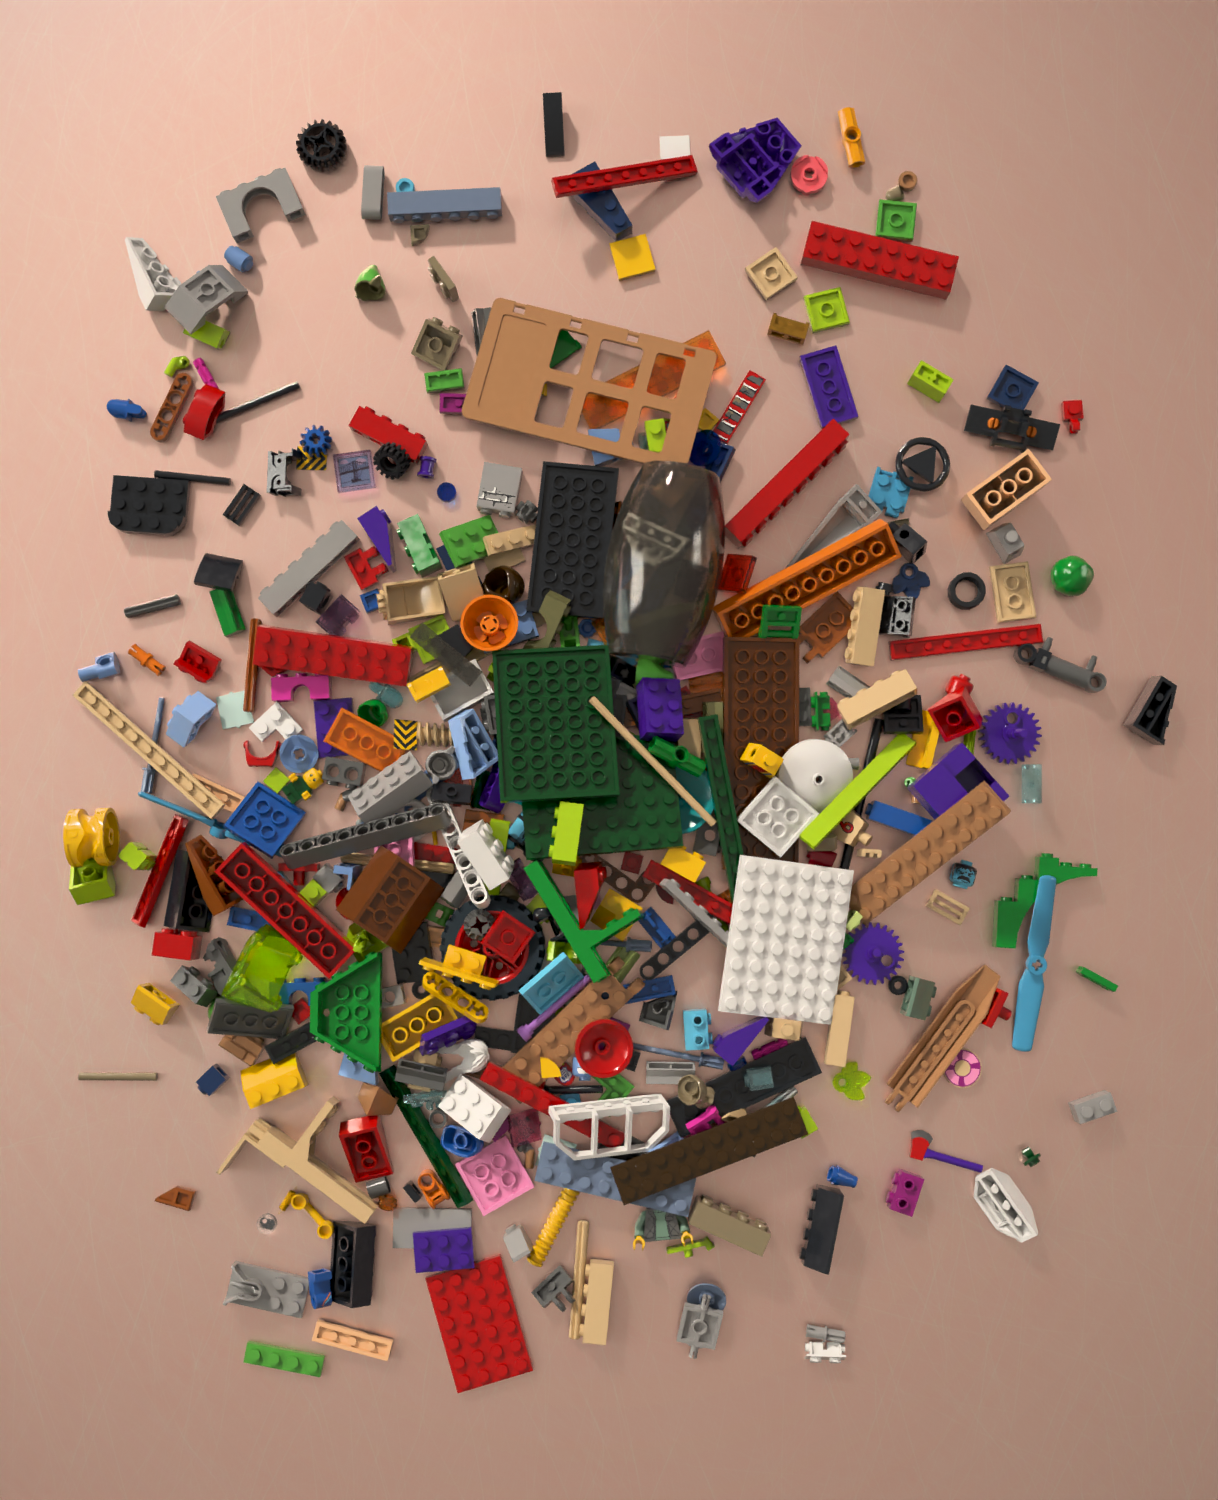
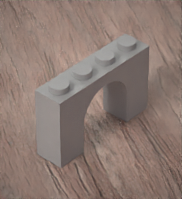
M286 168L275 169L266 176H258L254 181L241 183L237 188L224 190L220 195L216 196L236 243L254 237L246 218V207L249 201L258 195L267 194L275 197L280 202L288 222L306 215Z

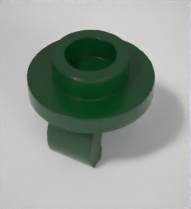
M1029 1146L1022 1150V1154L1027 1159L1023 1163L1024 1166L1029 1165L1033 1167L1040 1162V1153L1034 1155Z

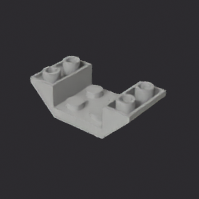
M208 265L179 285L166 303L165 309L192 334L205 325V316L229 299L233 303L237 302L248 294V290L223 265Z

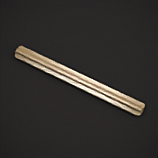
M351 853L341 856L340 860L344 863L367 865L373 855ZM414 859L415 868L420 871L454 874L455 865L452 863Z
M580 1220L577 1227L572 1296L575 1298V1301L571 1303L569 1338L574 1340L580 1338L579 1331L582 1322L581 1311L584 1297L589 1221Z

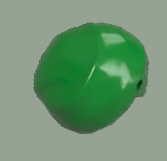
M1068 556L1060 559L1051 570V581L1055 590L1066 596H1079L1083 594L1090 586L1094 577L1093 568L1078 556Z

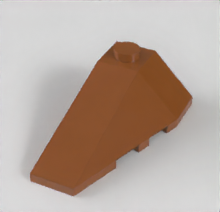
M202 835L186 842L185 846L203 899L212 915L215 916L242 901L243 898L214 872L224 862L217 854V850Z

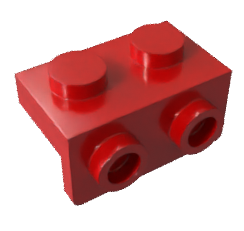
M189 640L186 642L180 658L175 660L173 665L177 666L180 671L192 675L197 681L207 683L214 679L222 659Z

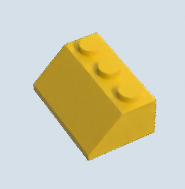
M297 1052L275 1064L272 1063L271 1059H267L240 1070L243 1092L250 1109L309 1085Z

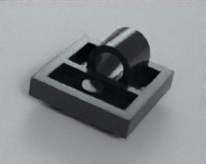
M915 695L883 712L884 734L923 733L921 695Z

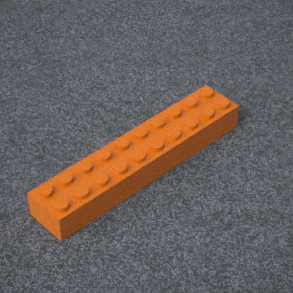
M878 519L711 608L725 637H751L759 631L763 605L800 606L804 609L902 556L888 523Z

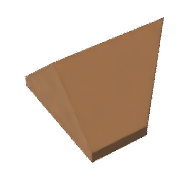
M363 1082L357 1096L366 1116L391 1115L399 1099L396 1096L395 1098L380 1087Z

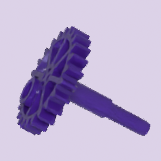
M1011 702L1008 708L1006 703H1002V709L999 705H995L996 711L988 710L990 716H983L986 722H982L981 726L984 728L978 730V732L983 733V736L978 738V740H984L981 747L988 748L985 754L992 753L990 759L998 757V763H1001L1004 759L1005 764H1009L1010 760H1012L1013 764H1017V758L1024 762V755L1030 758L1031 754L1029 751L1036 752L1037 750L1033 746L1040 745L1036 738L1042 737V735L1037 734L1041 727L1035 726L1039 719L1033 720L1032 718L1035 713L1027 714L1029 708L1027 707L1022 710V704H1018L1015 708L1014 702ZM1009 713L1015 716L1013 723H1009L1007 720Z
M869 922L868 928L861 924V930L855 928V934L848 933L855 942L844 949L846 953H843L842 957H846L847 960L842 962V964L849 965L846 971H853L852 978L856 975L859 976L858 982L864 978L865 984L868 985L869 981L872 980L873 985H876L879 979L881 984H883L884 977L891 980L889 974L897 975L894 969L901 968L898 961H904V959L899 957V954L904 953V951L899 950L898 947L902 946L903 943L896 942L899 936H892L894 930L886 931L887 925L880 929V923L873 927L872 923ZM884 955L891 957L892 961L889 966H884L881 962Z

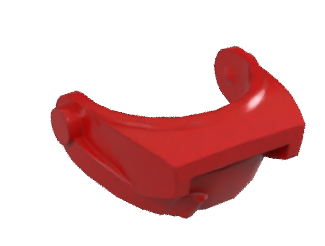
M249 740L245 741L243 746L248 766L273 767L282 745L280 741H276V747L269 756L262 758L251 755L249 753Z

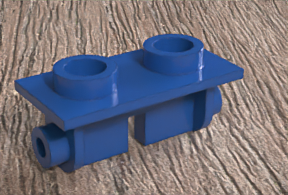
M652 907L643 913L645 917L638 920L660 948L676 937Z

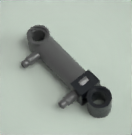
M1047 637L1043 647L1037 650L1032 644L1026 643L1014 651V659L1017 663L1022 665L1030 663L1028 668L1055 676L1085 689L1088 693L1099 692L1106 686V677L1101 673L1093 672L1097 660L1096 656H1091L1086 669L1053 656L1049 652L1053 641L1051 637ZM1022 649L1028 651V659L1022 657ZM1092 678L1098 681L1097 688L1092 686Z

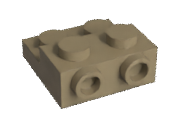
M436 317L425 320L411 354L445 371L453 353H456L463 335L459 334L460 330L453 326L447 328L442 325V320Z

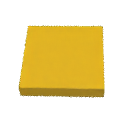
M646 234L609 243L619 281L655 272Z

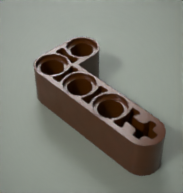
M592 855L583 856L582 863H587L586 856L591 857ZM594 855L595 862L601 860L603 861V867L609 866L612 870L611 875L605 878L604 881L635 903L642 902L655 886L654 883L646 884L643 881L642 875L644 872L641 873L635 882L599 855ZM620 877H624L627 880V886L623 889L618 888L616 885V881ZM634 889L642 890L643 896L641 899L635 900L632 897Z

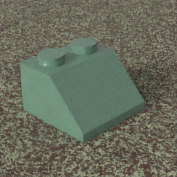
M909 975L908 988L904 994L900 1013L905 1016L926 1020V1017L930 1016L932 1010L930 1005L931 998L935 997L937 990L935 982Z

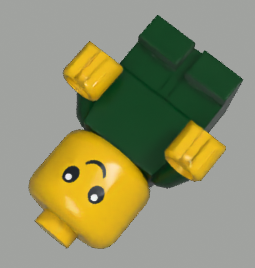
M311 768L304 773L303 777L292 773L288 776L291 782L281 790L293 805H297L302 800L310 799L312 790H315L324 783L322 779L323 773L315 768Z

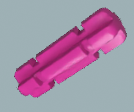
M197 358L194 360L193 364L204 384L219 389L203 359Z
M779 1038L776 1042L774 1040L761 1046L760 1049L752 1050L751 1054L754 1060L787 1046V1039Z

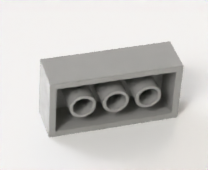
M409 751L393 764L385 767L375 777L370 778L361 787L353 790L348 795V798L357 815L365 823L391 816L433 786V783L422 765Z

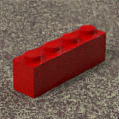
M359 406L348 425L355 433L380 446L387 442H390V444L394 442L396 446L398 444L401 445L400 449L403 450L405 448V454L410 456L408 459L417 465L420 461V456H423L428 446L423 435L417 432L415 434L409 432V429L402 424H398V426L393 424L389 417L385 415L380 417L375 414L373 409L367 406L365 408Z

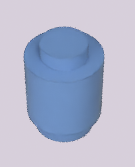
M229 246L224 253L227 263L242 273L249 271L253 266V257L237 246Z

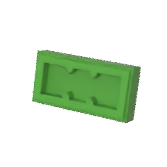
M462 368L424 373L427 393L465 389Z

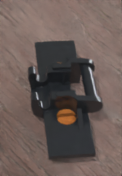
M971 404L964 431L992 437L990 442L992 447L997 445L1019 450L1020 453H1023L1027 445L1053 451L1060 424L1031 418L1029 416H1031L1032 410H1021L1004 405L1002 411ZM999 432H1007L1022 436L1021 443L997 437Z

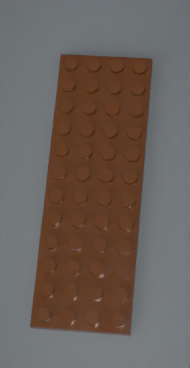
M723 637V746L737 818L772 779L740 760L748 744H760L783 757L792 746L799 743V638ZM738 822L744 855L799 863V838L780 857ZM722 855V870H725L724 860H723V855Z

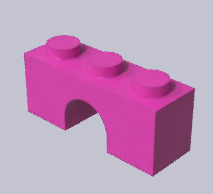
M296 673V677H288V674H276V677L271 678V697L273 702H294V693L301 686L308 687L310 699L313 701L332 699V677L328 675L315 674V676H307V673Z

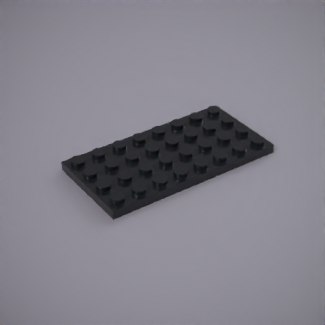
M543 461L527 612L540 613L539 610L546 594L552 590L571 600L569 604L571 610L568 616L603 619L619 468Z

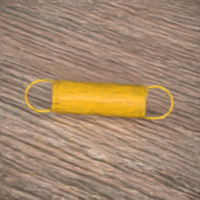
M294 1190L288 1192L279 1206L280 1210L286 1211L292 1197L296 1194Z

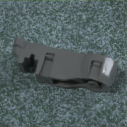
M214 938L208 944L203 959L205 961L211 960V962L216 961V964H214L215 969L208 974V977H211L218 993L225 999L264 1002L262 995L251 985L227 947L228 942L226 939Z

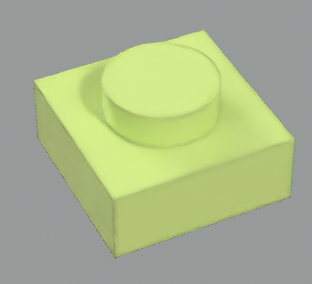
M854 909L848 912L846 929L849 931L857 928L861 922L860 920L863 918Z

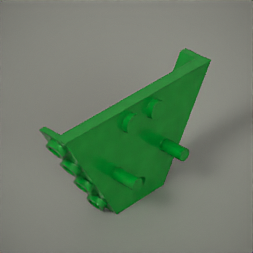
M373 951L367 954L362 962L356 961L349 965L347 971L343 973L340 971L334 974L329 982L319 983L315 986L316 990L310 993V1033L315 1035L314 1039L323 1044L327 1042L331 1045L330 1049L337 1053L343 1052L347 1054L346 1058L354 1063H362L364 1065L363 1068L370 1073H374V1071L381 1072L382 953ZM325 1009H329V1016L324 1015Z

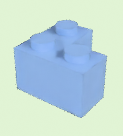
M199 691L192 696H187L182 705L178 704L173 709V716L167 723L166 735L184 748L195 739L200 726L212 716L216 703Z

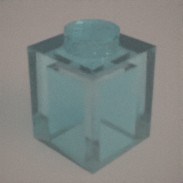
M770 1066L746 1069L747 1075H744L745 1087L749 1086L750 1091L774 1087Z

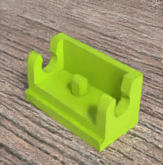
M205 320V325L194 333L190 334L186 329H184L183 333L218 349L223 348L230 331Z
M921 360L907 384L940 403L954 379Z

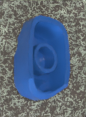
M447 1125L444 1127L441 1135L442 1147L460 1157L469 1158L477 1155L484 1146V1141L476 1138L463 1126Z

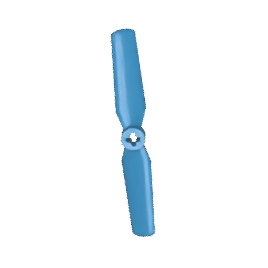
M138 792V796L210 826L209 833L216 838H231L241 843L245 842L223 828L224 823L217 822V819H210L207 816L146 792ZM279 849V851L276 853V856L282 857V856L280 855V849Z
M1050 875L1041 876L1039 879L1027 940L1029 957L1026 959V968L1018 986L1012 1047L1023 1052L1032 1050L1044 991L1042 973L1047 969V962L1043 957L1050 940L1056 878ZM1037 960L1039 963H1041V965L1037 966L1035 969V967L1032 966V963H1036Z

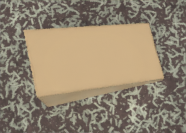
M746 1108L730 1112L721 1117V1120L728 1122L747 1114Z

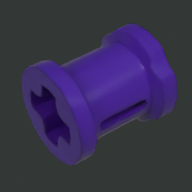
M420 456L421 466L417 476L434 479L433 468L437 459L429 456Z

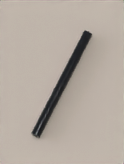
M295 381L219 414L216 423L299 389V383Z

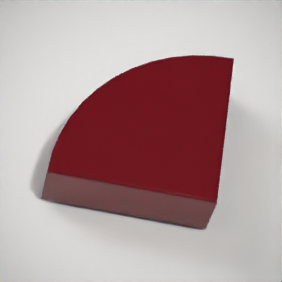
M656 885L659 897L666 903L673 904L674 898L665 889Z

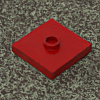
M502 910L480 943L514 965L536 932Z

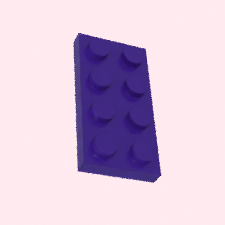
M837 346L801 355L800 362L821 429L833 418L839 424L857 419L859 416Z

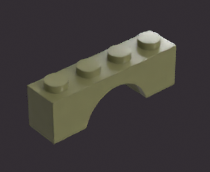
M552 590L546 594L539 610L547 624L546 635L539 640H528L523 649L554 648L557 642L554 640L556 633L560 634L564 626L561 622L564 617L567 618L571 610L569 606L570 599Z

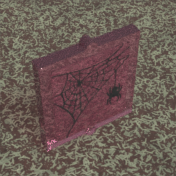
M532 1108L508 1115V1133H510L511 1146L513 1148L542 1140L538 1110Z

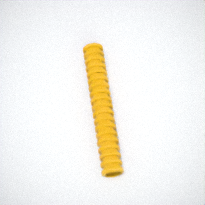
M567 1188L561 1191L562 1195L558 1197L559 1201L555 1202L556 1207L552 1208L553 1212H550V1218H547V1223L544 1224L545 1228L541 1230L542 1234L538 1235L539 1240L535 1241L536 1245H533V1251L527 1257L528 1262L536 1267L543 1266L542 1262L546 1260L545 1256H548V1250L550 1251L551 1245L554 1244L553 1240L557 1239L556 1234L560 1233L559 1229L563 1227L562 1223H565V1217H568V1212L571 1211L570 1207L574 1206L573 1201L577 1200L576 1195L580 1194L579 1191Z

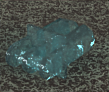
M377 682L369 683V688L378 694L376 699L390 708H398L402 705L403 697L398 690L389 684L382 686Z

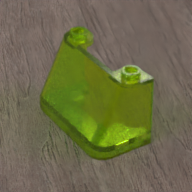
M265 923L245 943L221 995L228 1000L269 1013L277 1011L282 1005L281 996L279 995L281 987L290 968L294 965L297 966L303 958L302 953L276 929Z

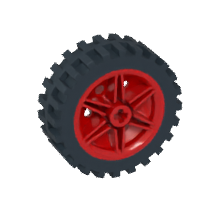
M490 895V904L483 910L488 911L495 921L502 910H504L536 932L514 965L498 954L492 953V950L488 951L487 947L480 943L481 941H477L478 945L476 947H471L470 942L474 939L466 934L464 920L471 911L479 909L472 901L464 903L453 912L441 934L440 951L442 963L444 962L449 944L487 956L481 975L499 980L500 982L497 987L487 990L479 987L480 983L472 982V984L460 981L461 977L458 976L451 978L455 986L480 1000L488 999L489 1001H495L497 999H507L520 993L518 990L538 974L545 956V937L541 924L533 920L532 912L524 904L501 895ZM485 896L476 898V901H482ZM477 916L476 924L471 926V928H478L482 933V926L488 923L480 922ZM497 962H501L503 964V968L501 970H498L496 968Z

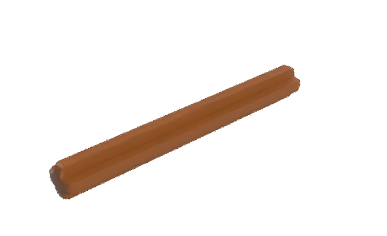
M255 618L251 619L243 704V711L249 713L254 712L258 666L253 665L257 626L262 625V621Z

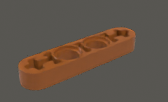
M180 373L175 377L151 427L150 435L157 442H165L169 438L193 388V380L187 373ZM186 379L187 382H188V384H187V385L184 384V385L182 386V384L180 383V381H181V380L184 381V380ZM174 395L181 396V400L177 404L171 402V398ZM168 411L172 412V419L165 421L163 414ZM162 422L163 424L168 425V427L166 428L165 426H162L159 423ZM162 429V432H164L163 436H158L156 434V431H160Z

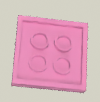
M507 1135L483 1147L482 1151L477 1155L464 1158L455 1163L483 1216L535 1187Z

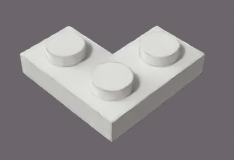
M278 702L272 705L249 727L261 742H264L276 730L285 739L292 735H299L304 730Z

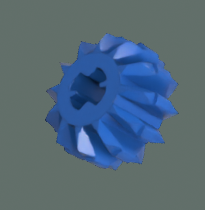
M312 425V430L306 427L307 434L301 433L303 440L300 441V445L304 446L302 450L308 452L310 457L315 453L317 458H319L320 452L326 455L325 448H332L329 444L333 441L332 437L329 436L330 432L328 430L324 431L323 426L317 429L315 425ZM318 438V439H319L318 443H317V444H314V443H313V442H315L314 439Z

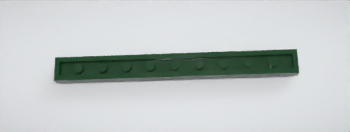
M718 714L697 719L733 907L739 857L744 854Z

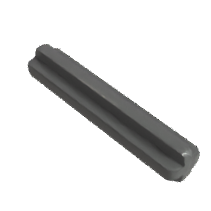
M175 594L124 608V614L127 618L177 606L181 604L180 597Z

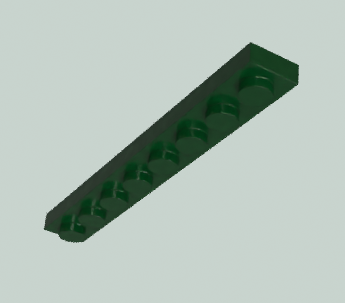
M395 1065L380 1072L379 1075L392 1097L395 1098L396 1096L399 1098L397 1106L456 1207L460 1208L473 1201L469 1190L465 1187L459 1173L451 1163L450 1157L444 1151L440 1140L436 1137L430 1123L426 1120L420 1106L412 1096L410 1089L407 1088L405 1083L395 1081L397 1071Z

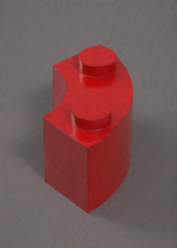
M207 384L201 389H197L188 413L183 418L184 433L201 440L214 432V426L219 414L225 408L226 392Z

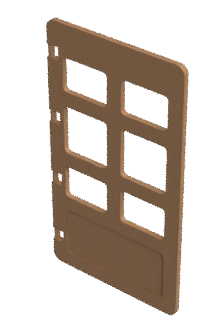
M497 298L492 304L462 407V414L468 420L682 473L688 466L717 356L712 350L693 347L684 343L637 333L628 329L584 318L581 319L504 298ZM515 307L525 309L524 315L515 313ZM571 321L581 323V328L571 327ZM561 330L588 337L580 370L576 375L550 368ZM628 335L637 337L638 342L627 341ZM603 341L643 351L633 388H626L592 378ZM685 350L695 352L694 357L683 354ZM659 354L686 362L675 399L647 392L654 363ZM546 383L573 389L562 428L535 421ZM587 394H595L628 403L629 406L617 442L577 432ZM644 407L671 415L662 451L659 453L632 445L641 410Z

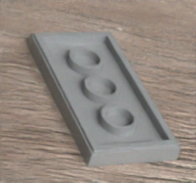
M394 1207L393 1248L414 1249L413 1232L472 1227V1209Z

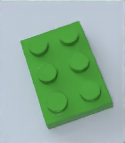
M487 515L443 530L439 535L455 568L488 557L482 538L496 534L498 531L491 516Z

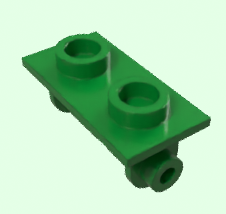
M814 692L813 697H810L811 708H814V716H811V727H815V732L819 730V727H821V731H829V727H831L830 713H823V710H830V696H828V692H820V696H817V692Z

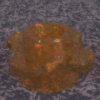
M386 1194L378 1197V1207L380 1209L393 1211L394 1207H397V1199L394 1196Z

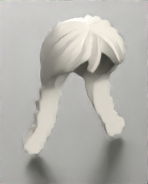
M466 1039L451 1047H442L437 1052L441 1054H459L464 1058L461 1065H457L447 1072L445 1083L454 1077H458L459 1074L481 1071L490 1060L488 1047L480 1039Z

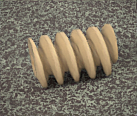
M418 722L416 739L417 743L419 740L420 746H424L426 741L430 747L433 742L436 747H439L441 742L443 747H447L449 742L450 746H454L449 726L445 729L444 723H442L440 728H438L437 724L434 723L432 728H430L429 722H426L425 727H422L421 722Z

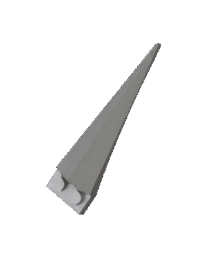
M855 484L838 500L787 567L871 524L882 511L860 486Z

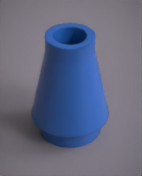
M838 1165L836 1167L831 1166L827 1174V1180L833 1185L855 1188L858 1181L856 1176H853Z

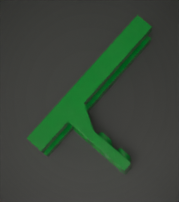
M536 860L524 868L525 872L593 983H599L612 975L596 947L645 917L642 911L630 908L623 913L624 917L620 920L615 918L606 924L607 928L604 930L580 929L579 920L544 863Z

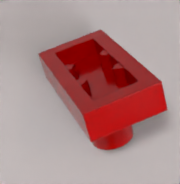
M278 863V871H293L294 886H305V871L318 872L320 870V863L295 869H289L285 863Z
M996 988L988 1014L981 1024L992 1028L997 1017L1005 1021L1011 1017L1012 1011L1003 1006L1009 993Z

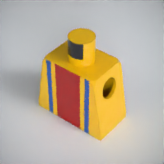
M754 743L748 744L740 758L741 761L768 778L775 776L784 760L766 747Z

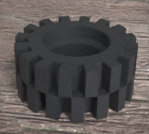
M390 442L384 443L373 457V460H375L373 464L377 465L376 470H381V475L386 474L385 478L391 477L392 480L395 478L399 479L409 468V463L411 462L408 459L410 457L409 454H405V448L401 450V445L398 444L396 446L394 442L392 444ZM387 457L393 459L396 465L391 463Z

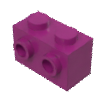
M899 1168L898 1173L895 1172L892 1179V1184H894L892 1191H889L886 1197L888 1208L912 1217L925 1179L920 1175Z

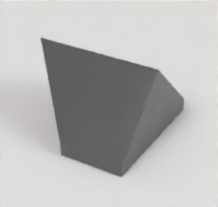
M675 991L676 995L644 1002L639 1021L669 1030L677 991Z

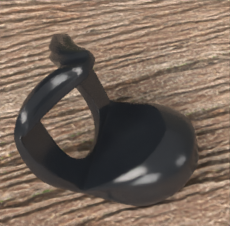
M536 908L532 914L534 921L543 922L550 920L555 937L550 939L551 942L558 941L565 936L563 933L559 934L554 917L548 908Z

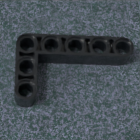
M707 913L708 916H710V917L716 919V917H714V916H712L711 914ZM695 919L694 922L640 966L641 977L645 980L654 979L706 936L709 931ZM694 928L698 931L696 939L688 937L690 929ZM676 941L683 943L684 947L680 952L673 950V943ZM661 953H665L669 957L668 962L665 964L658 962V956ZM645 966L653 967L654 972L651 976L643 974Z

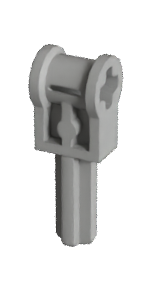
M841 719L824 737L826 741L840 748L857 730L853 728L848 730L843 719Z

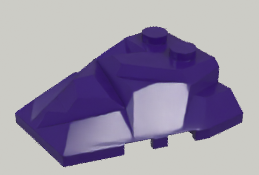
M778 118L758 123L753 128L746 129L744 127L739 129V132L733 134L725 133L710 143L709 149L712 157L717 161V170L740 197H748L750 201L758 203L773 191L802 145Z

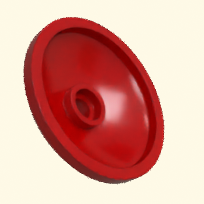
M599 1019L587 1024L580 1031L575 1042V1056L578 1064L586 1073L597 1078H609L619 1074L627 1067L633 1054V1041L629 1032L623 1025L611 1019ZM600 1043L605 1044L603 1049L598 1048Z

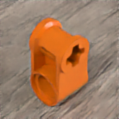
M426 1169L421 1172L418 1178V1185L432 1209H435L436 1205L445 1199H451L445 1186L433 1170ZM430 1176L432 1183H424L422 1177Z

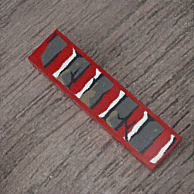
M749 370L712 431L711 436L728 444L765 383V378Z

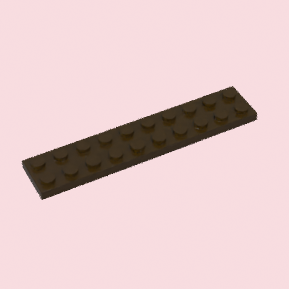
M794 1097L621 1162L611 1166L610 1169L623 1205H627L808 1135L796 1101Z

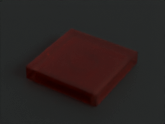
M727 554L716 590L746 594L757 557L753 555Z

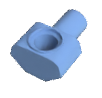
M115 652L95 657L94 665L78 669V675L82 682L97 677L104 679L120 674V665Z

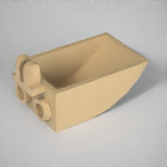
M438 576L383 583L382 590H379V594H376L379 613H383V619L388 621V625L418 621L445 614L443 594Z

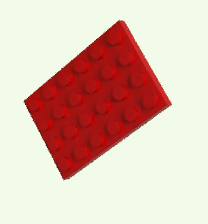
M501 1254L476 1261L475 1268L446 1270L426 1276V1283L457 1393L533 1371V1365Z

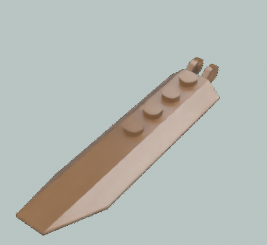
M983 965L955 990L887 1082V1085L894 1090L886 1098V1104L892 1103L899 1093L903 1098L895 1106L897 1112H900L908 1101L917 1108L921 1105L988 1014L1001 977L988 966Z

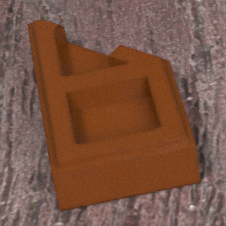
M176 1186L155 1198V1202L190 1211L196 1191Z

